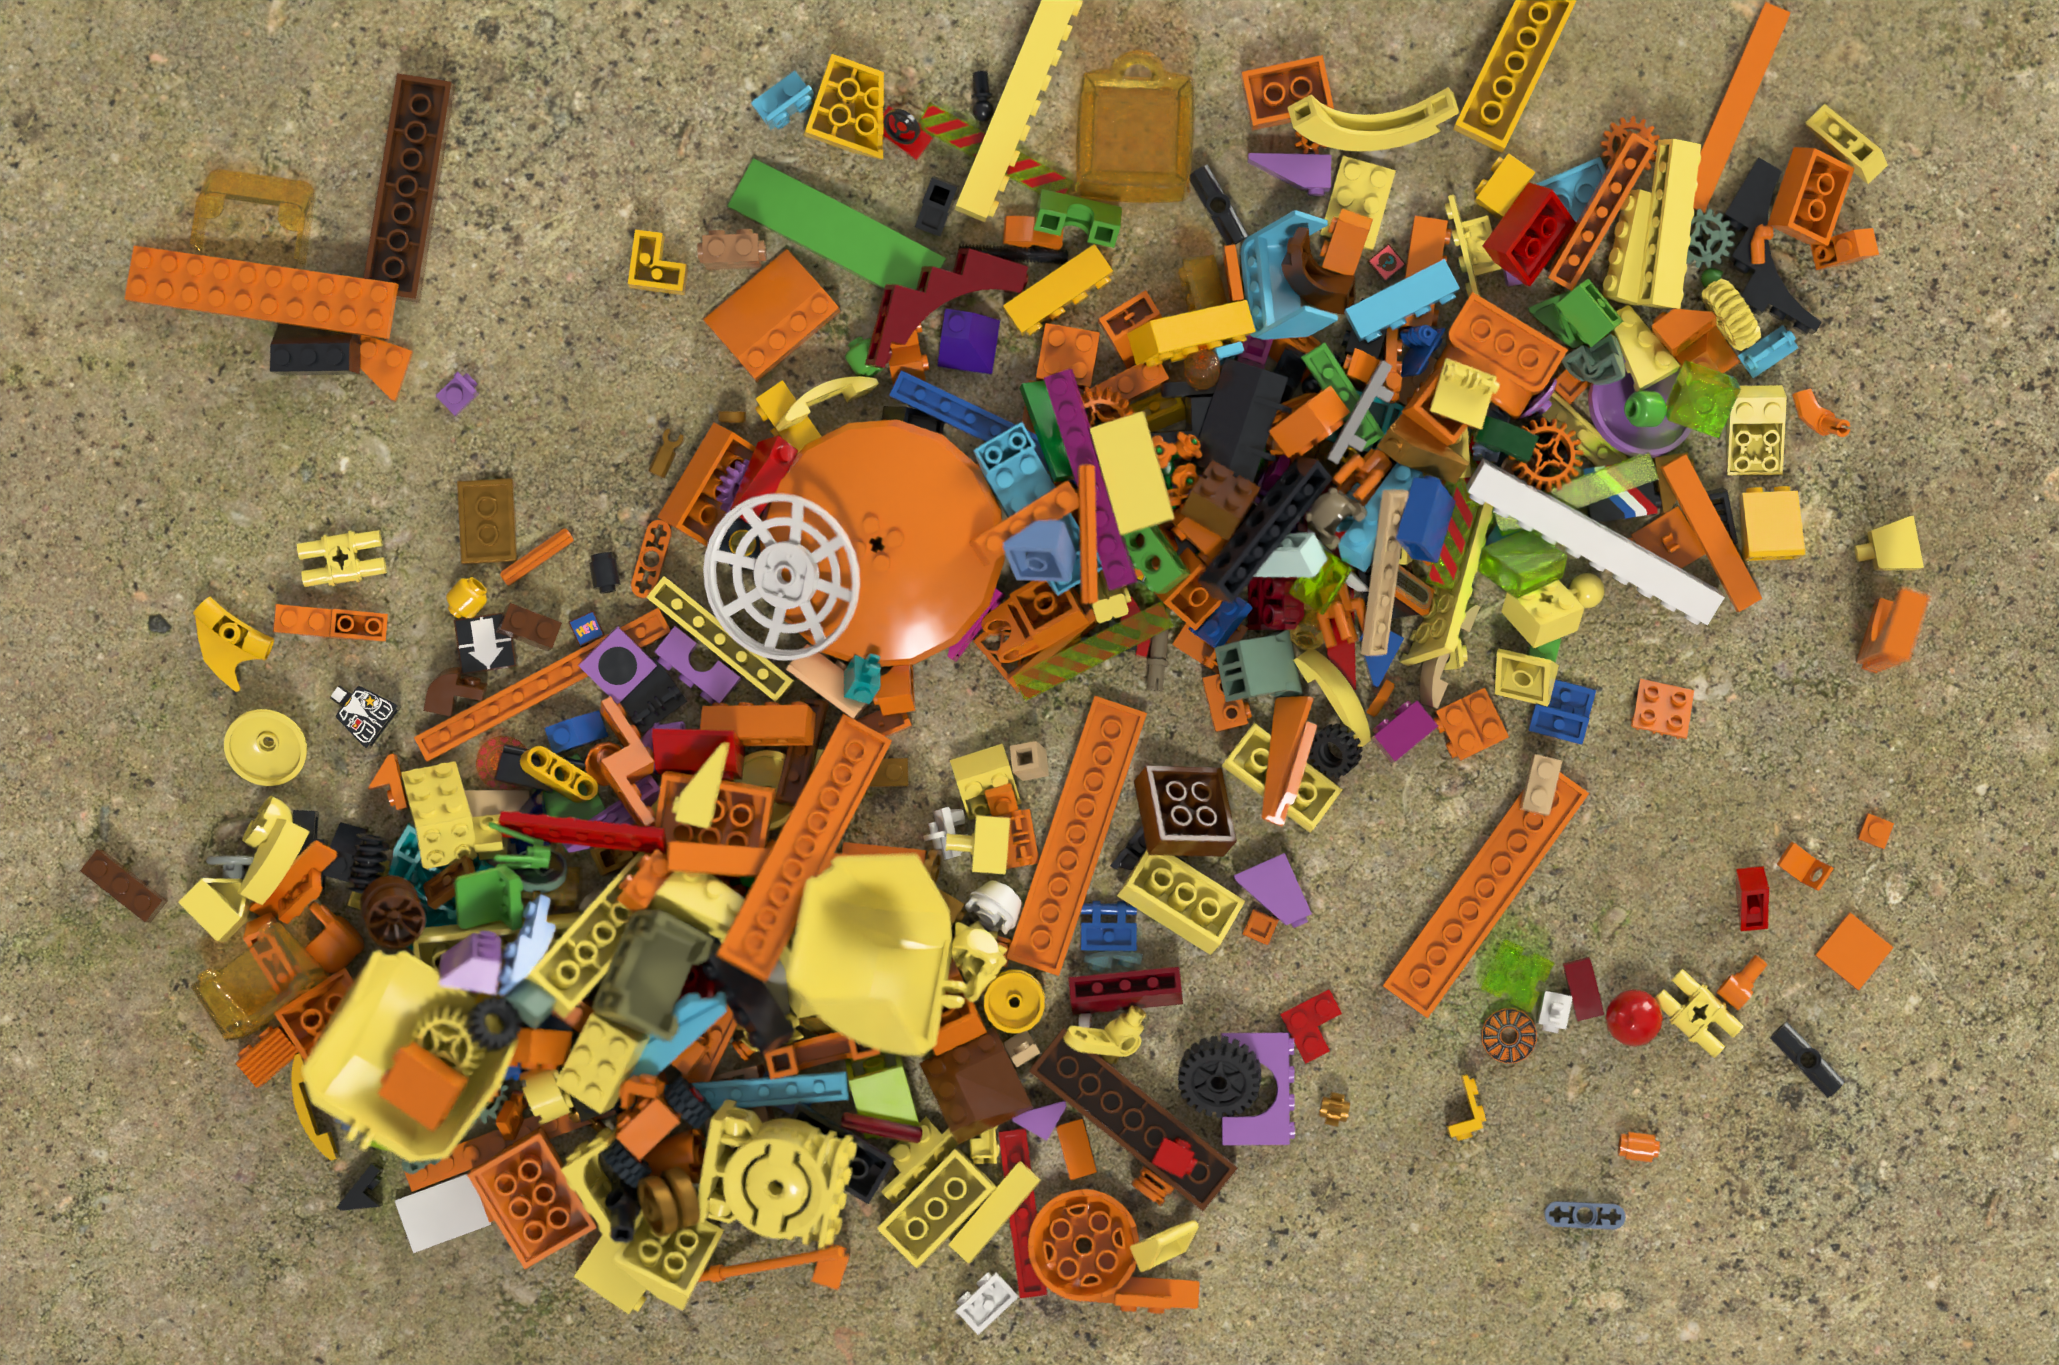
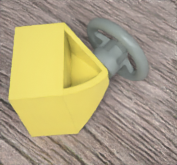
M254 856L208 857L206 859L207 864L223 865V879L202 878L178 902L217 942H227L250 919V899L238 894V891L246 874L244 865H251Z

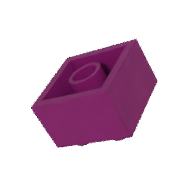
M1409 701L1405 702L1394 711V714L1397 716L1391 722L1386 718L1372 729L1375 733L1371 737L1372 741L1391 764L1438 727L1418 701H1415L1413 704Z

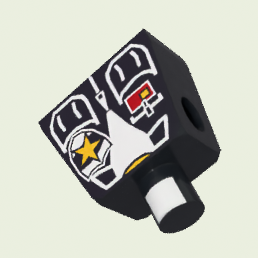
M339 685L330 697V699L342 707L335 717L366 749L372 748L401 709L399 705L359 685L352 694Z

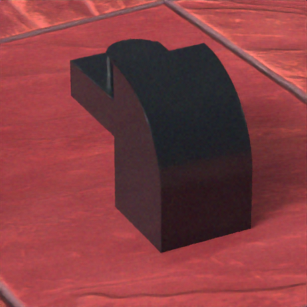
M933 176L922 201L923 206L915 227L941 237L950 212L954 207L960 186Z

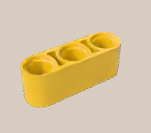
M536 746L521 755L520 765L526 773L575 803H582L596 796L598 784L592 776L547 748ZM533 753L537 754L540 758L541 763L539 767L534 766L531 762V755ZM556 768H559L564 774L562 782L555 778L554 771ZM579 782L583 783L587 788L585 796L581 795L578 791Z

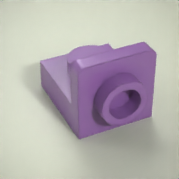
M458 371L454 374L455 377L436 395L455 417L479 395L474 389L478 384L467 373L462 376Z

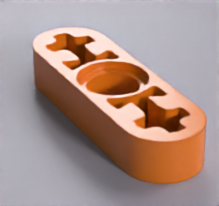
M662 520L652 521L648 525L632 578L631 589L637 597L647 599L646 597L658 584L671 541V527ZM659 525H662L663 531L667 532L666 537L661 536L658 545H664L662 551L653 546L647 547L649 541L654 544L656 537L652 530L658 529ZM653 551L659 555V563L655 567L645 565L644 556L646 553ZM641 568L648 572H656L655 577L649 575L648 584L652 586L650 590L647 589L644 593H640V588L636 586L637 582H643L645 574L639 573Z

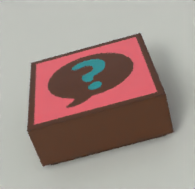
M1387 244L1367 261L1384 283L1406 266V263L1390 244Z

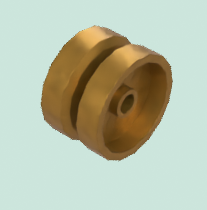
M679 1166L663 1171L660 1178L657 1175H652L639 1180L638 1197L640 1206L649 1227L655 1235L664 1237L675 1233L678 1226L681 1229H685L699 1223L700 1208L694 1187L689 1177Z

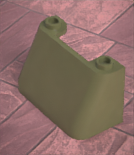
M661 910L636 911L627 922L596 996L593 1007L594 1012L664 1042H671L679 1030L678 1018L672 1014L691 965L699 964L709 957L713 938Z

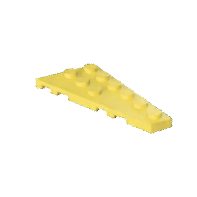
M1477 502L1470 503L1468 508L1473 515L1470 529L1465 520L1459 529L1465 540L1462 555L1457 546L1452 551L1449 550L1457 566L1454 580L1452 579L1447 568L1444 575L1439 574L1444 584L1434 583L1432 587L1434 594L1430 612L1422 616L1424 617L1422 624L1417 630H1413L1410 640L1414 642L1408 655L1403 653L1399 661L1400 663L1411 666L1454 652L1457 647L1460 627L1466 617L1467 601L1473 591V579L1479 569V557L1486 543V531L1493 518V506L1487 502L1483 505Z

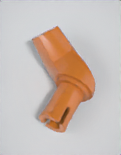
M1812 389L1792 394L1798 417L1813 431L1822 436L1831 433L1839 437H1845L1849 434L1850 429L1843 427V425L1850 427L1849 421L1836 418L1834 413L1819 406Z

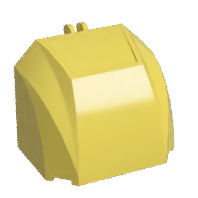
M917 854L837 856L831 861L832 866L818 877L814 878L812 876L806 881L787 981L803 1002L822 1021L844 1036L878 1050L903 1055L923 1056L936 1045L943 1006L959 1008L964 1003L963 998L945 995V992L961 994L965 992L967 984L960 981H948L953 942L950 909Z
M374 952L318 1038L302 1068V1073L312 1103L351 1126L345 1137L346 1140L351 1142L357 1135L358 1130L366 1135L360 1143V1148L364 1151L369 1146L371 1140H374L405 1160L412 1162L447 1158L499 1088L519 1040L516 1038L509 1045L497 1051H494V1049L485 1051V1056L480 1059V1066L473 1068L474 1072L472 1074H464L469 1079L445 1122L433 1132L378 1095L383 1085L380 1083L382 1076L389 1068L392 1069L395 1064L392 1061L395 1053L400 1047L406 1048L411 1044V1040L416 1038L412 1031L415 1027H418L416 1022L420 1018H424V1014L428 1010L433 1012V1009L437 1006H441L444 1010L447 1005H451L453 1011L458 1007H462V1015L465 1016L477 1005L476 995L469 990L439 986L440 973L407 952H398L396 956H383L381 952ZM494 1014L486 1015L484 1023L487 1030L493 1034H499L502 1030L501 1020ZM447 1024L451 1029L458 1030V1028ZM431 1031V1032H430V1042H431L432 1048H434V1047H435V1040H434V1038L432 1037L433 1032ZM464 1037L462 1040V1045L465 1048L464 1053L467 1056L468 1045L466 1038ZM454 1038L451 1041H447L444 1045L441 1046V1048L445 1047L446 1045L449 1046L457 1038ZM439 1056L440 1058L451 1062L447 1057Z

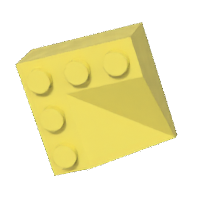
M641 1209L639 1216L635 1219L634 1239L628 1243L622 1242L612 1262L657 1298L683 1311L711 1259L724 1229L705 1221L685 1229H681L678 1226L675 1233L658 1237L649 1227Z

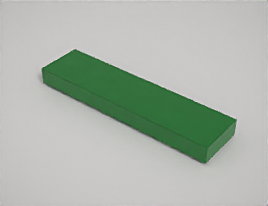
M1045 381L1022 383L1019 389L1053 481L1074 480L1073 471Z

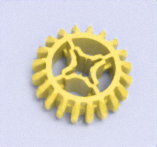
M1721 278L1718 281L1712 282L1703 290L1702 301L1705 304V308L1708 312H1713L1716 315V326L1730 345L1742 351L1754 345L1761 338L1760 328L1753 316L1754 314L1738 290L1729 281Z
M447 1005L444 1010L441 1006L435 1007L433 1012L428 1010L424 1014V1018H420L416 1022L418 1027H415L412 1031L416 1038H413L411 1043L414 1041L462 1075L472 1074L474 1072L473 1068L480 1066V1059L485 1056L486 1052L477 1047L478 1041L472 1043L470 1040L474 1037L472 1033L467 1035L466 1030L470 1028V1025H465L466 1020L470 1018L467 1016L468 1013L465 1016L462 1015V1007H458L453 1011L451 1005ZM447 1024L458 1028V1030L451 1029ZM431 1031L433 1032L432 1037H433L434 1040H435V1047H434V1048H432L431 1042H430V1032H431ZM464 1037L466 1038L468 1045L467 1056L464 1053L465 1048L462 1045V1040ZM457 1038L449 1046L446 1045L445 1047L441 1048V1046L444 1045L447 1041H451L452 1039ZM439 1056H445V1057H447L451 1062L446 1061V1060L440 1058Z

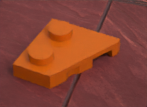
M361 335L360 369L392 401L396 402L413 351L370 336Z

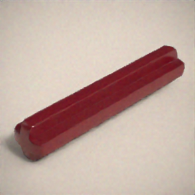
M847 1112L843 1113L841 1118V1127L847 1130L912 1143H920L923 1134L921 1127Z

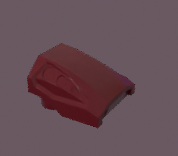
M1253 577L1248 583V604L1253 608L1248 613V624H1246L1248 630H1295L1304 617V587L1297 577Z

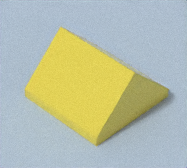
M1498 649L1495 695L1548 707L1559 665L1551 660Z

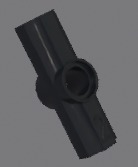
M1208 164L1187 176L1188 180L1226 246L1237 245L1249 237L1232 208L1229 198L1224 194ZM1215 200H1220L1225 204L1226 208L1221 213H1215L1212 211L1210 204Z
M1787 1021L1779 1026L1769 1037L1793 1062L1796 1069L1801 1071L1827 1099L1835 1094L1845 1083L1821 1057L1819 1052L1812 1048ZM1805 1052L1811 1053L1814 1058L1813 1064L1808 1068L1802 1066L1800 1061L1801 1056Z
M613 1171L611 1192L605 1199V1206L611 1211L610 1238L616 1243H628L634 1239L635 1219L641 1212V1206L636 1201V1188L631 1187L623 1178L621 1179L618 1176L617 1172Z

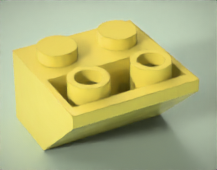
M1003 743L950 760L969 820L975 819L976 816L991 814L984 791L1008 783L1012 785L1017 805L1022 804Z

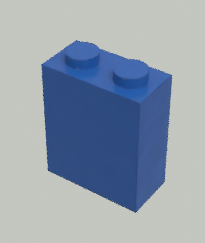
M1425 476L1424 478L1414 477L1396 540L1412 559L1438 563L1456 501L1440 480L1432 476Z

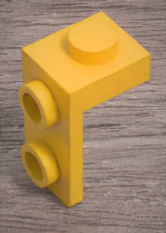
M1468 1074L1461 1075V1080L1472 1119L1446 1126L1449 1137L1456 1136L1457 1141L1473 1137L1472 1131L1483 1129L1482 1122L1486 1121L1482 1105L1477 1106L1474 1095L1478 1094L1474 1078L1469 1079Z

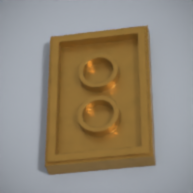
M513 479L457 481L461 564L516 562L517 546Z

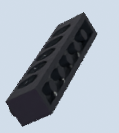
M1297 456L1197 579L1212 598L1233 603L1333 478L1318 460Z

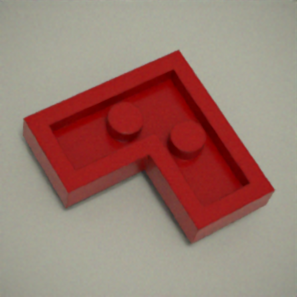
M1330 989L1280 1014L1290 1036L1294 1038V1043L1305 1064L1330 1052L1318 1028L1319 1025L1342 1014Z

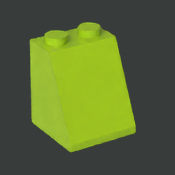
M881 1050L879 1055L857 1060L852 1058L845 1059L848 1081L858 1115L912 1126L919 1125L915 1103L901 1054ZM864 1133L865 1139L882 1138V1136Z

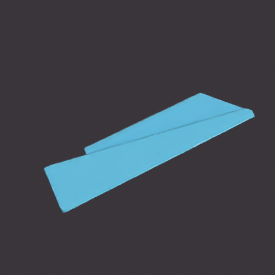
M718 992L715 997L700 999L699 994H688L677 1002L672 1011V1014L678 1018L679 1024L676 1036L672 1038L671 1042H664L648 1035L650 1039L630 1077L633 1075L640 1076L641 1074L654 1076L659 1074L727 1011L725 994Z

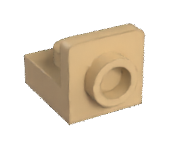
M1028 1031L1018 1033L1003 1043L1016 1067L1041 1053Z

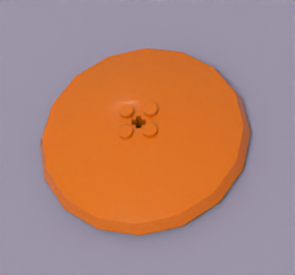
M897 419L848 423L806 444L796 455L775 494L799 496L827 511L848 536L859 567L860 587L854 615L838 639L820 652L848 662L852 660L854 655L866 660L868 654L871 653L880 656L878 663H880V667L914 665L958 643L990 606L1005 561L1004 554L993 562L983 565L969 543L1002 522V511L980 467L944 435ZM786 501L768 502L761 521L776 517L792 518L793 503ZM804 506L803 522L816 528L828 542L838 536L832 526L822 516ZM791 526L768 528L776 543L789 541ZM802 530L800 545L804 546L810 553L822 547L813 536ZM879 537L883 539L882 544L885 546L883 550L875 549L874 539H879ZM760 539L761 553L766 547ZM842 546L834 552L840 569V586L852 591L851 566L845 547ZM827 556L817 563L819 578L832 583V569ZM783 568L781 576L784 581L790 582L792 574L787 568ZM816 590L813 597L809 600L816 615L825 606L830 595L820 590ZM837 597L831 612L820 622L826 638L842 622L848 611L849 602ZM800 606L787 609L784 621L788 624H798L807 621ZM811 629L798 632L812 645L816 644Z

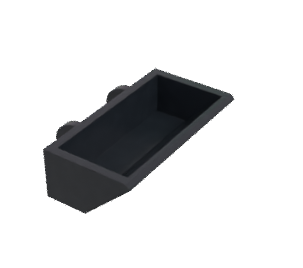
M1226 358L1198 439L1202 457L1197 459L1193 456L1191 463L1207 469L1211 461L1214 460L1233 471L1234 477L1238 478L1240 475L1253 483L1261 458L1268 461H1276L1277 456L1263 451L1277 411L1286 414L1292 413V408L1280 404L1288 378Z

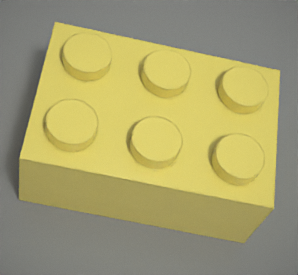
M596 1012L592 1013L555 1085L598 1113L606 1112L615 1106L619 1098L621 1084L630 1077L650 1037L645 1033L608 1019Z

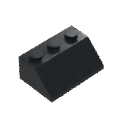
M279 323L270 344V372L281 376L359 375L361 335Z

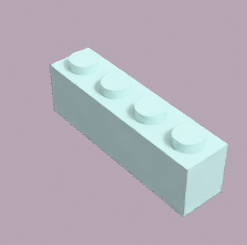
M1289 533L1254 577H1314L1327 561V557L1314 533Z

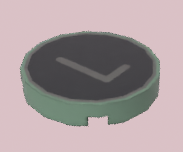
M550 849L548 868L511 870L521 878L523 890L527 892L540 890V893L557 889L565 882L567 864L560 853ZM526 851L521 852L518 856H526Z

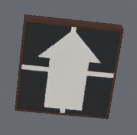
M503 613L454 620L462 675L517 667L513 638L496 632Z

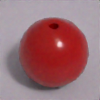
M1631 989L1621 992L1612 999L1607 1007L1605 1020L1607 1029L1613 1038L1623 1045L1637 1047L1646 1045L1657 1036L1662 1028L1663 1014L1660 1005L1654 997L1645 991Z

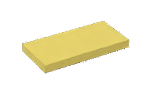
M1142 411L1090 428L1120 534L1125 535L1175 519L1144 412Z

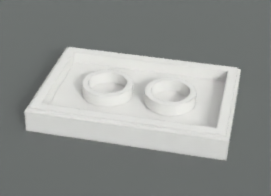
M467 1174L395 1200L413 1253L493 1224L488 1221L481 1198Z

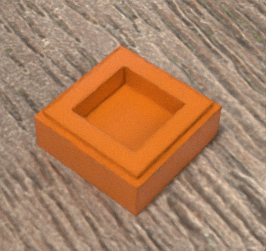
M1253 909L1242 935L1268 945L1279 920Z

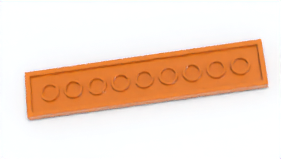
M133 246L124 300L389 339L399 285L392 282Z
M1094 696L1006 959L1057 976L1060 975L1147 715L1146 712Z
M845 714L841 716L716 954L718 957L764 982L768 980L798 923L806 881L812 876L814 878L818 877L825 871L892 742L891 739Z
M1561 772L1559 773L1550 814L1544 816L1520 810L1524 789L1382 985L1427 1019L1589 795V792Z

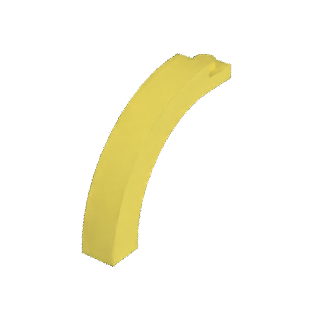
M1449 87L1415 105L1383 114L1358 115L1340 112L1320 103L1312 95L1288 107L1292 126L1301 135L1320 145L1347 151H1376L1411 144L1440 132V123L1459 114L1454 93Z

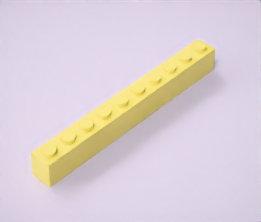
M1041 0L957 201L956 211L986 222L988 216L994 217L999 202L995 201L998 190L1004 192L1010 178L1005 175L1008 166L1014 167L1020 154L1016 147L1019 140L1023 142L1026 140L1031 128L1026 123L1030 115L1036 116L1041 101L1036 99L1040 90L1046 92L1052 77L1047 75L1051 65L1056 67L1062 51L1057 50L1061 40L1067 41L1073 27L1068 25L1071 15L1077 17L1083 1Z

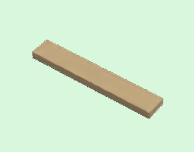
M1403 489L1382 491L1361 654L1366 656L1387 655L1401 545L1396 540L1409 492Z

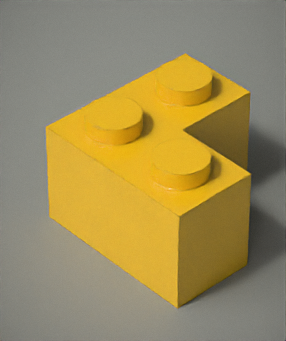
M635 229L628 285L632 289L685 295L688 266L683 263L662 261L665 241L663 233Z

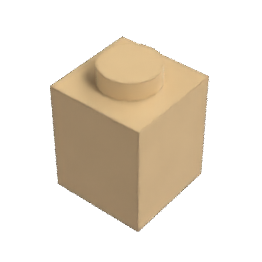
M1037 741L1010 746L1012 772L1022 781L1049 776L1046 749Z

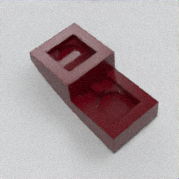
M1590 957L1563 963L1567 987L1572 996V1004L1577 1022L1604 1015Z

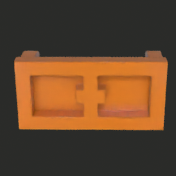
M881 710L856 720L885 737L912 727L907 712L882 715Z

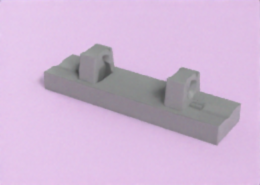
M1383 360L1379 362L1326 459L1338 464L1348 445L1358 451L1363 450L1367 442L1354 434L1375 396L1387 403L1393 397L1394 393L1382 386L1392 365Z

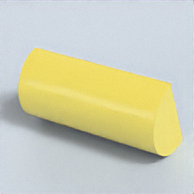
M1253 723L1222 764V767L1264 798L1271 735L1256 723ZM1306 762L1294 803L1289 805L1287 816L1311 833L1343 789Z

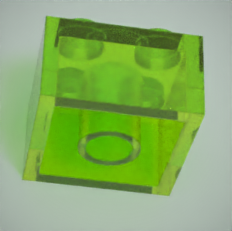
M1685 360L1666 402L1667 420L1719 438L1741 391L1737 379Z

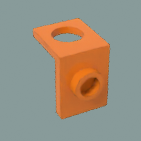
M1794 842L1789 844L1777 862L1780 868L1800 883L1817 891L1821 889L1834 869L1830 865L1814 858ZM1822 869L1821 877L1813 881L1814 874Z

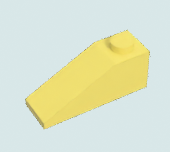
M1824 104L1805 122L1806 126L1843 163L1855 168L1854 173L1867 184L1888 166L1882 149Z
M729 743L721 744L684 789L681 796H676L672 810L673 813H677L675 821L709 828L712 825Z

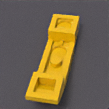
M299 1053L294 1056L291 1073L292 1095L297 1115L306 1134L316 1148L329 1160L338 1159L340 1156L332 1133L327 1132L320 1135L303 1086L305 1079L302 1068L305 1061Z

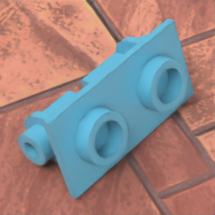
M1782 325L1739 354L1738 358L1751 377L1755 378L1799 347L1794 341L1796 338L1790 330L1787 331L1784 325Z

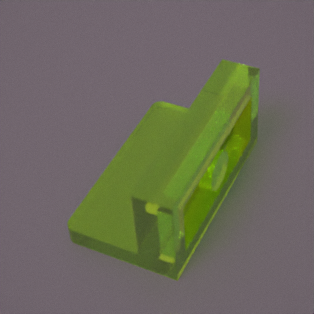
M1322 548L1327 561L1320 568L1318 574L1310 578L1298 577L1289 593L1321 615H1324L1353 568L1339 557Z

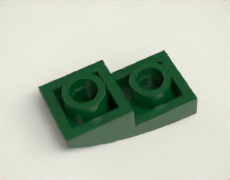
M1485 416L1482 429H1477L1473 441L1495 453L1502 451L1523 463H1527L1530 461L1539 437L1507 422Z

